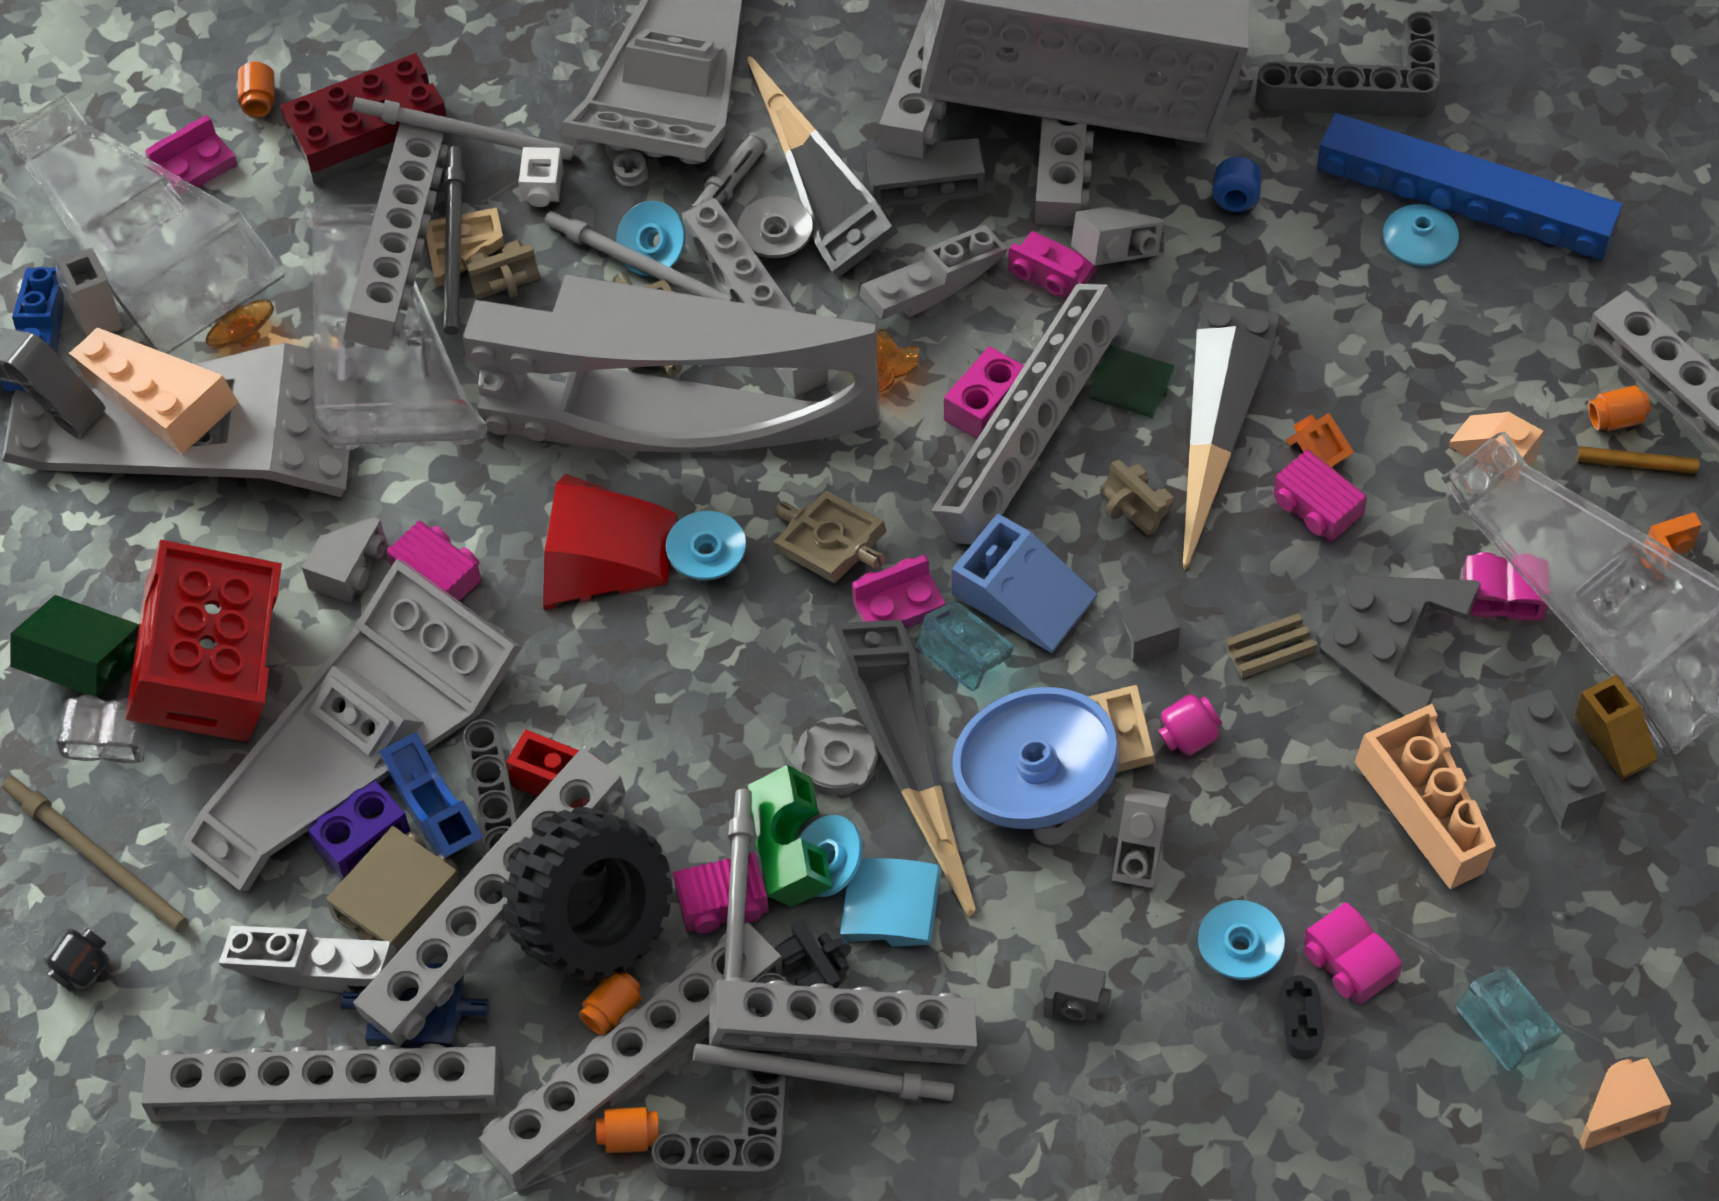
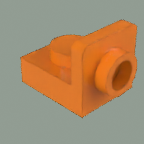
M1327 413L1318 420H1316L1313 414L1293 425L1296 433L1286 439L1289 446L1298 442L1303 452L1306 449L1310 450L1330 467L1354 453L1330 413Z
M1695 512L1650 527L1646 542L1643 545V553L1647 563L1656 568L1661 578L1670 575L1675 555L1683 554L1695 546L1702 526Z

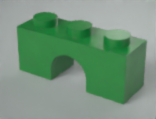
M786 765L749 784L748 790L752 792L751 815L754 819L757 836L755 844L761 859L762 880L767 896L793 908L833 888L826 850L802 838L796 840V835L801 825L806 820L819 814L812 777Z

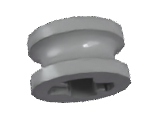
M627 151L615 158L613 169L616 179L620 184L627 187H636L647 180L648 168L642 154L635 151ZM628 166L637 167V169L633 168L634 172L632 173L625 172V169L629 170Z

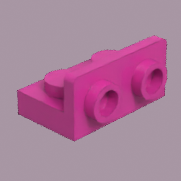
M207 115L189 123L165 139L156 142L145 151L152 174L174 200L179 199L237 165L235 154L215 133L213 122Z
M1034 231L1030 232L1021 245L1013 243L1009 248L1008 271L1014 273L1022 280H1029L1047 289V291L1055 296H1062L1066 299L1076 284H1087L1097 271V265H1093L1080 253Z
M921 555L914 559H903L893 567L877 573H867L852 583L853 605L862 622L901 620L904 627L908 628L946 613V603L929 573V561L926 555Z

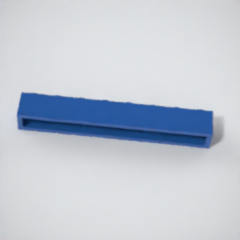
M1338 113L1334 114L1319 147L1317 169L1326 171L1331 175L1345 177L1369 187L1392 192L1403 198L1417 200L1438 209L1464 215L1475 221L1489 223L1513 233H1520L1542 240L1547 244L1561 246L1582 255L1592 256L1601 260L1604 259L1613 238L1623 203Z

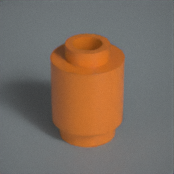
M249 62L238 70V104L242 108L243 113L250 117L266 116L270 113L275 103L274 71L270 66L262 62Z
M1636 385L1600 393L1596 396V399H1591L1588 402V413L1593 427L1596 430L1604 429L1606 432L1643 424L1646 421V414H1649L1651 411L1647 393L1640 391Z
M614 972L612 977L603 979L583 1001L582 1005L584 1008L579 1012L580 1019L594 1033L599 1036H605L609 1031L618 1026L619 1021L628 1011L636 1008L642 1002V997L639 994L641 990L639 983L625 972L620 974Z
M646 1107L604 1109V1118H596L597 1145H605L606 1153L647 1152L648 1147H653L654 1142L659 1137L658 1111H647Z

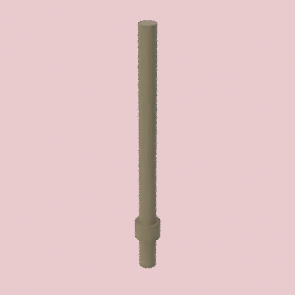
M14 776L8 777L3 782L2 789L22 804V811L33 820L44 822L173 930L179 932L186 926L188 919L54 810L51 807L52 802L39 791L32 792Z

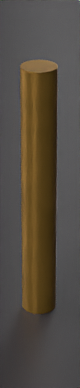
M1579 446L1577 462L1698 474L1700 465L1699 458Z

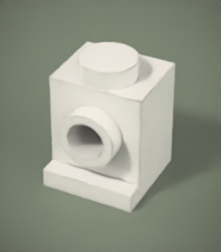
M523 147L519 175L522 201H528L535 207L547 206L549 202H559L561 180L564 174L560 148ZM533 164H551V165H550V167H546V166H534Z

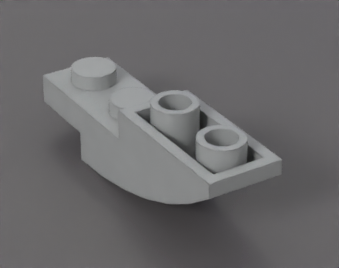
M982 225L926 248L923 259L861 284L859 295L881 320L901 311H904L910 318L940 303L976 280L1006 254L1007 248L986 225Z
M231 925L219 964L226 969L281 984L331 992H354L356 986L367 987L392 960L397 949L390 941L313 937L307 929Z

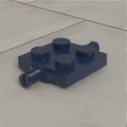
M429 963L428 968L436 969L444 964ZM463 975L454 985L455 989L449 1000L440 1007L435 1006L425 1018V1024L418 1035L411 1040L406 1039L400 1047L421 1048L426 1044H440L446 1048L454 1047L456 1029L462 1019V1015L488 1017L489 999L464 998L462 994ZM406 989L400 995L399 1000H412L417 995L419 989ZM343 991L341 995V1009L357 1010L353 1002L361 993ZM368 1022L365 1036L368 1046L396 1045Z

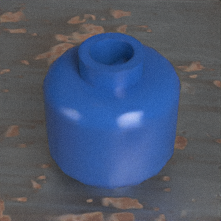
M1241 156L1223 160L1215 170L1212 185L1213 198L1218 206L1226 211L1235 213L1252 209L1258 203L1262 188V173L1258 165L1252 160Z

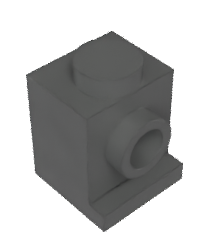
M1055 959L1044 997V1016L1052 1018L1054 1010L1073 1020L1090 1019L1096 1021L1098 1013L1106 1015L1112 992L1111 989L1105 988L1106 972Z

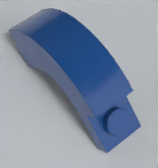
M417 731L378 752L396 784L397 792L409 814L438 855L445 858L483 838L464 800L458 801L443 781Z

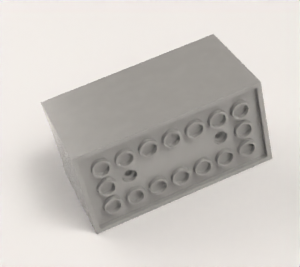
M928 0L919 97L1211 144L1249 49L1250 0Z

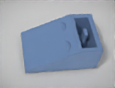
M998 513L952 568L953 596L1050 653L1055 651L1097 598V593L1033 533Z

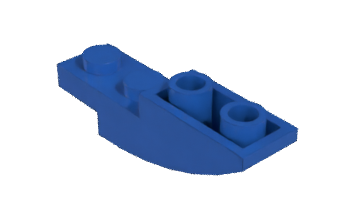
M26 268L12 319L15 330L35 334L57 353L62 325L64 293L56 279V268ZM1 380L4 391H15L16 389L25 391L20 384Z

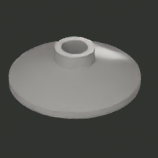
M768 196L752 202L743 210L739 217L737 228L756 255L767 258H781L798 252L808 243L813 231V222L809 211L800 202L784 196Z

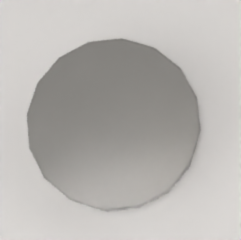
M845 717L825 718L816 722L817 726L812 727L809 731L807 729L801 735L796 748L798 770L812 777L814 789L817 792L833 796L850 794L863 788L874 777L879 763L878 748L871 734L865 730V726L860 722Z

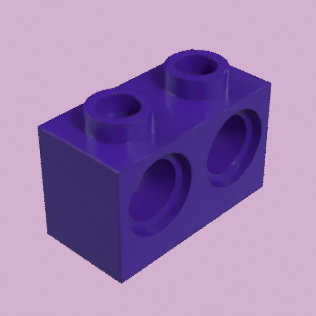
M374 780L365 788L355 790L348 797L347 801L334 811L321 815L314 825L308 829L316 852L343 880L392 826L405 835L407 832H411L406 813ZM381 813L375 819H366L371 814ZM339 838H348L341 844H333Z

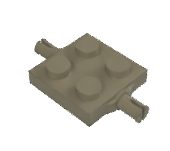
M827 490L812 504L803 509H797L785 501L780 502L781 506L778 504L775 511L776 516L790 522L787 529L774 541L778 553L834 584L859 561L873 567L875 570L883 566L885 555L871 549L887 532L883 520Z

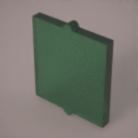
M1111 345L1102 366L1096 368L1097 377L1089 392V398L1153 418L1161 398L1167 396V385L1174 372L1175 365Z

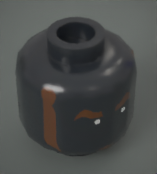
M87 927L82 933L75 929H66L44 955L45 964L48 966L45 973L71 993L75 988L87 990L109 963L108 955L101 950L107 942Z

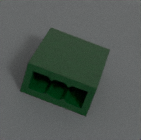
M54 595L11 632L10 667L97 697L105 688L114 684L121 673L134 664L139 624Z

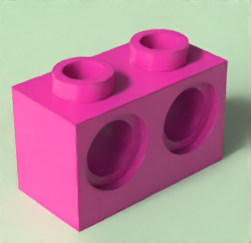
M988 346L944 396V420L977 439L1024 365Z

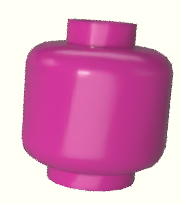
M1189 694L1162 711L1161 720L1164 727L1158 730L1171 752L1179 748L1186 756H1192L1219 738L1218 727L1222 725V721L1205 696L1199 699L1197 696Z

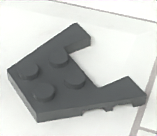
M1351 575L1319 646L1320 651L1357 682L1364 684L1379 696L1381 701L1387 706L1389 704L1402 716H1406L1430 705L1434 698L1432 690L1396 677L1425 609L1432 607L1468 620L1481 590V583L1475 580Z

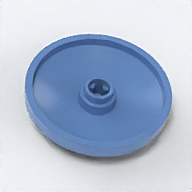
M1040 687L1006 695L978 712L965 726L956 742L952 765L959 792L965 803L977 815L1003 827L1036 829L1067 821L1092 806L1105 793L1113 781L1119 764L1120 750L1114 725L1106 711L1098 703L1076 691L1055 687Z

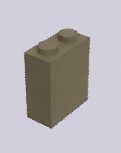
M392 826L327 896L326 902L332 918L362 940L390 941L397 949V954L460 884L457 873L459 870L450 858H442L440 855L436 856L428 851L424 842L415 834L407 832L405 835Z

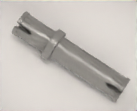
M749 133L718 174L706 181L704 191L688 210L714 198L717 199L720 205L728 203L733 196L732 190L747 174L759 156L767 149V143L764 138L759 134Z

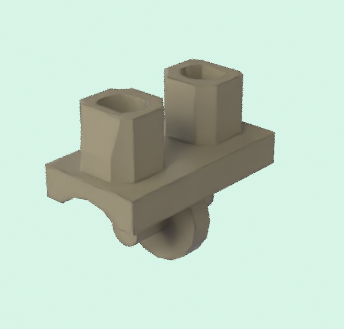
M518 240L505 244L502 248V253L491 257L483 252L471 255L468 259L469 264L466 265L476 300L505 290L511 299L518 296L517 286L541 279L531 243L523 246Z
M1119 459L1112 462L1109 466V476L1100 489V492L1109 500L1105 510L1106 514L1112 519H1118L1125 515L1147 536L1155 533L1161 518L1170 512L1174 497L1165 488L1153 491L1147 486L1149 480L1147 472L1139 464L1127 467Z

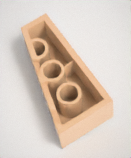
M96 328L69 353L89 383L181 455L239 403L223 375L100 328Z
M1430 704L1364 734L1354 763L1448 888L1453 889L1485 873L1496 845L1476 800H1471L1465 787L1467 780L1462 769L1456 767L1450 753L1451 744L1446 733H1441L1436 722L1438 715L1433 704Z

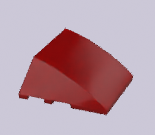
M564 474L555 485L544 550L543 609L556 608V603L579 598L581 602L591 601L593 595L612 591L624 594L667 585L671 563L666 552V540L671 528L677 523V513L657 504Z

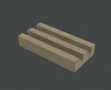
M1300 613L1225 639V648L1241 679L1316 652L1317 644L1314 638L1311 639L1309 637L1310 631L1307 626H1303V618ZM1297 640H1300L1301 642L1294 646L1265 655L1263 657L1251 660L1249 662H1243L1244 659L1250 658L1261 653L1267 654L1269 652L1277 650L1280 646L1295 642Z

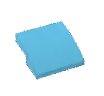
M861 858L856 874L847 885L840 929L841 937L846 938L848 942L886 940L891 947L931 945L941 867L937 864L913 860Z

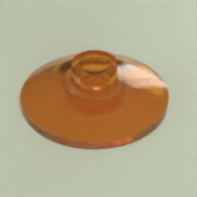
M260 299L235 309L218 321L206 336L207 345L212 349H220L240 344L241 347L253 344L260 338L259 330L271 317L274 305L268 299Z

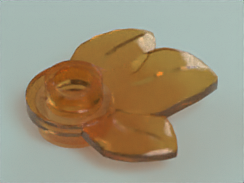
M880 329L877 332L878 376H880L878 377L879 392L889 389L894 384L896 378L910 374L915 369L919 360L918 346H905L897 349L894 340L885 329Z

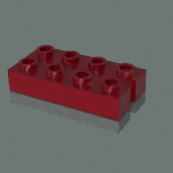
M416 53L280 105L287 134L313 184L392 154L400 122L396 121V124L393 125L381 122L379 117L353 112L352 108L355 97L381 103L389 100L400 103L399 107L447 117L444 102L434 84H429L428 74Z

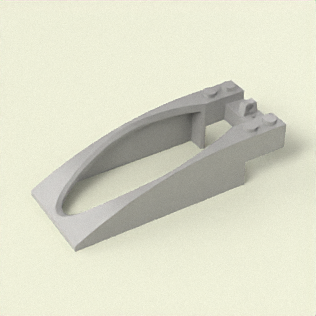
M565 275L553 312L475 300L463 335L467 362L475 363L478 376V390L481 398L477 409L481 428L496 435L509 434L526 437L532 441L545 440L584 447L625 451L712 452L762 448L821 439L876 426L880 419L876 324ZM714 365L828 369L848 371L854 375L856 380L847 388L841 389L839 393L817 403L615 370V368ZM528 372L540 374L568 372L565 382L527 376Z

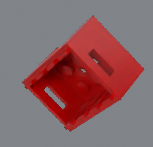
M160 539L145 581L125 720L249 742L265 704L269 667H265L271 614L278 598L282 563ZM213 604L218 607L219 613L210 614L205 610V606ZM209 639L214 643L215 647L213 649H205L201 646L200 641Z

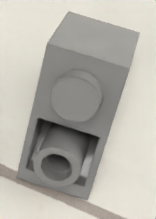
M1111 207L1077 211L1071 246L1095 266L1157 256L1164 221L1157 217Z
M91 247L56 260V279L84 337L89 336L96 328L113 334L122 331L123 325L108 279L93 248Z
M372 517L320 536L302 566L308 589L352 603L358 590L362 591L367 585L370 569L375 560H379L386 550L387 538L384 535L381 520Z
M1129 787L1124 800L1111 881L1149 888L1154 887L1171 794Z

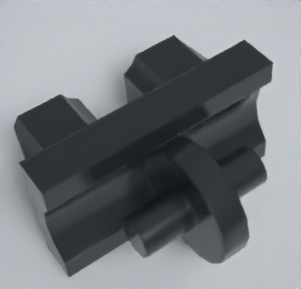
M803 920L791 925L792 936L775 947V950L782 956L783 970L787 973L805 963L809 972L794 979L795 986H811L823 983L838 989L841 979L832 966L836 968L839 974L849 969L845 958L851 952L852 947L847 939L838 938L832 940L828 933H823L817 938L822 946L820 948Z

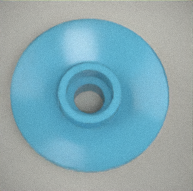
M645 201L635 205L624 215L617 230L616 242L672 268L679 260L684 249L685 228L681 217L671 206L659 201ZM659 234L660 240L658 245L655 247L653 244V239L656 235ZM623 262L629 270L636 274L652 276Z
M1413 204L1397 209L1387 218L1383 227V241L1387 250L1396 259L1409 265L1426 267L1440 264L1451 257L1458 245L1459 231L1454 220L1441 209L1430 205Z
M699 511L683 517L671 528L666 540V552L671 565L682 575L696 580H713L729 574L741 563L746 550L745 535L740 525L730 516L716 511ZM706 550L712 551V553L709 554H701L703 551Z
M839 815L823 816L812 822L799 837L826 850L833 888L815 897L831 896L848 885L858 870L863 850L860 832L853 822Z
M1246 900L1228 901L1213 908L1204 917L1198 933L1199 950L1206 963L1217 973L1237 980L1258 978L1271 971L1281 959L1285 945L1283 928L1276 916L1262 905ZM1241 942L1244 943L1248 947V949L1237 950L1233 947V945L1235 943Z

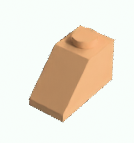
M1510 412L1472 415L1451 439L1449 447L1517 484L1537 458L1543 430Z
M1648 1058L1632 1062L1631 1059L1622 1060L1608 1069L1580 1139L1583 1150L1664 1122L1671 1102Z

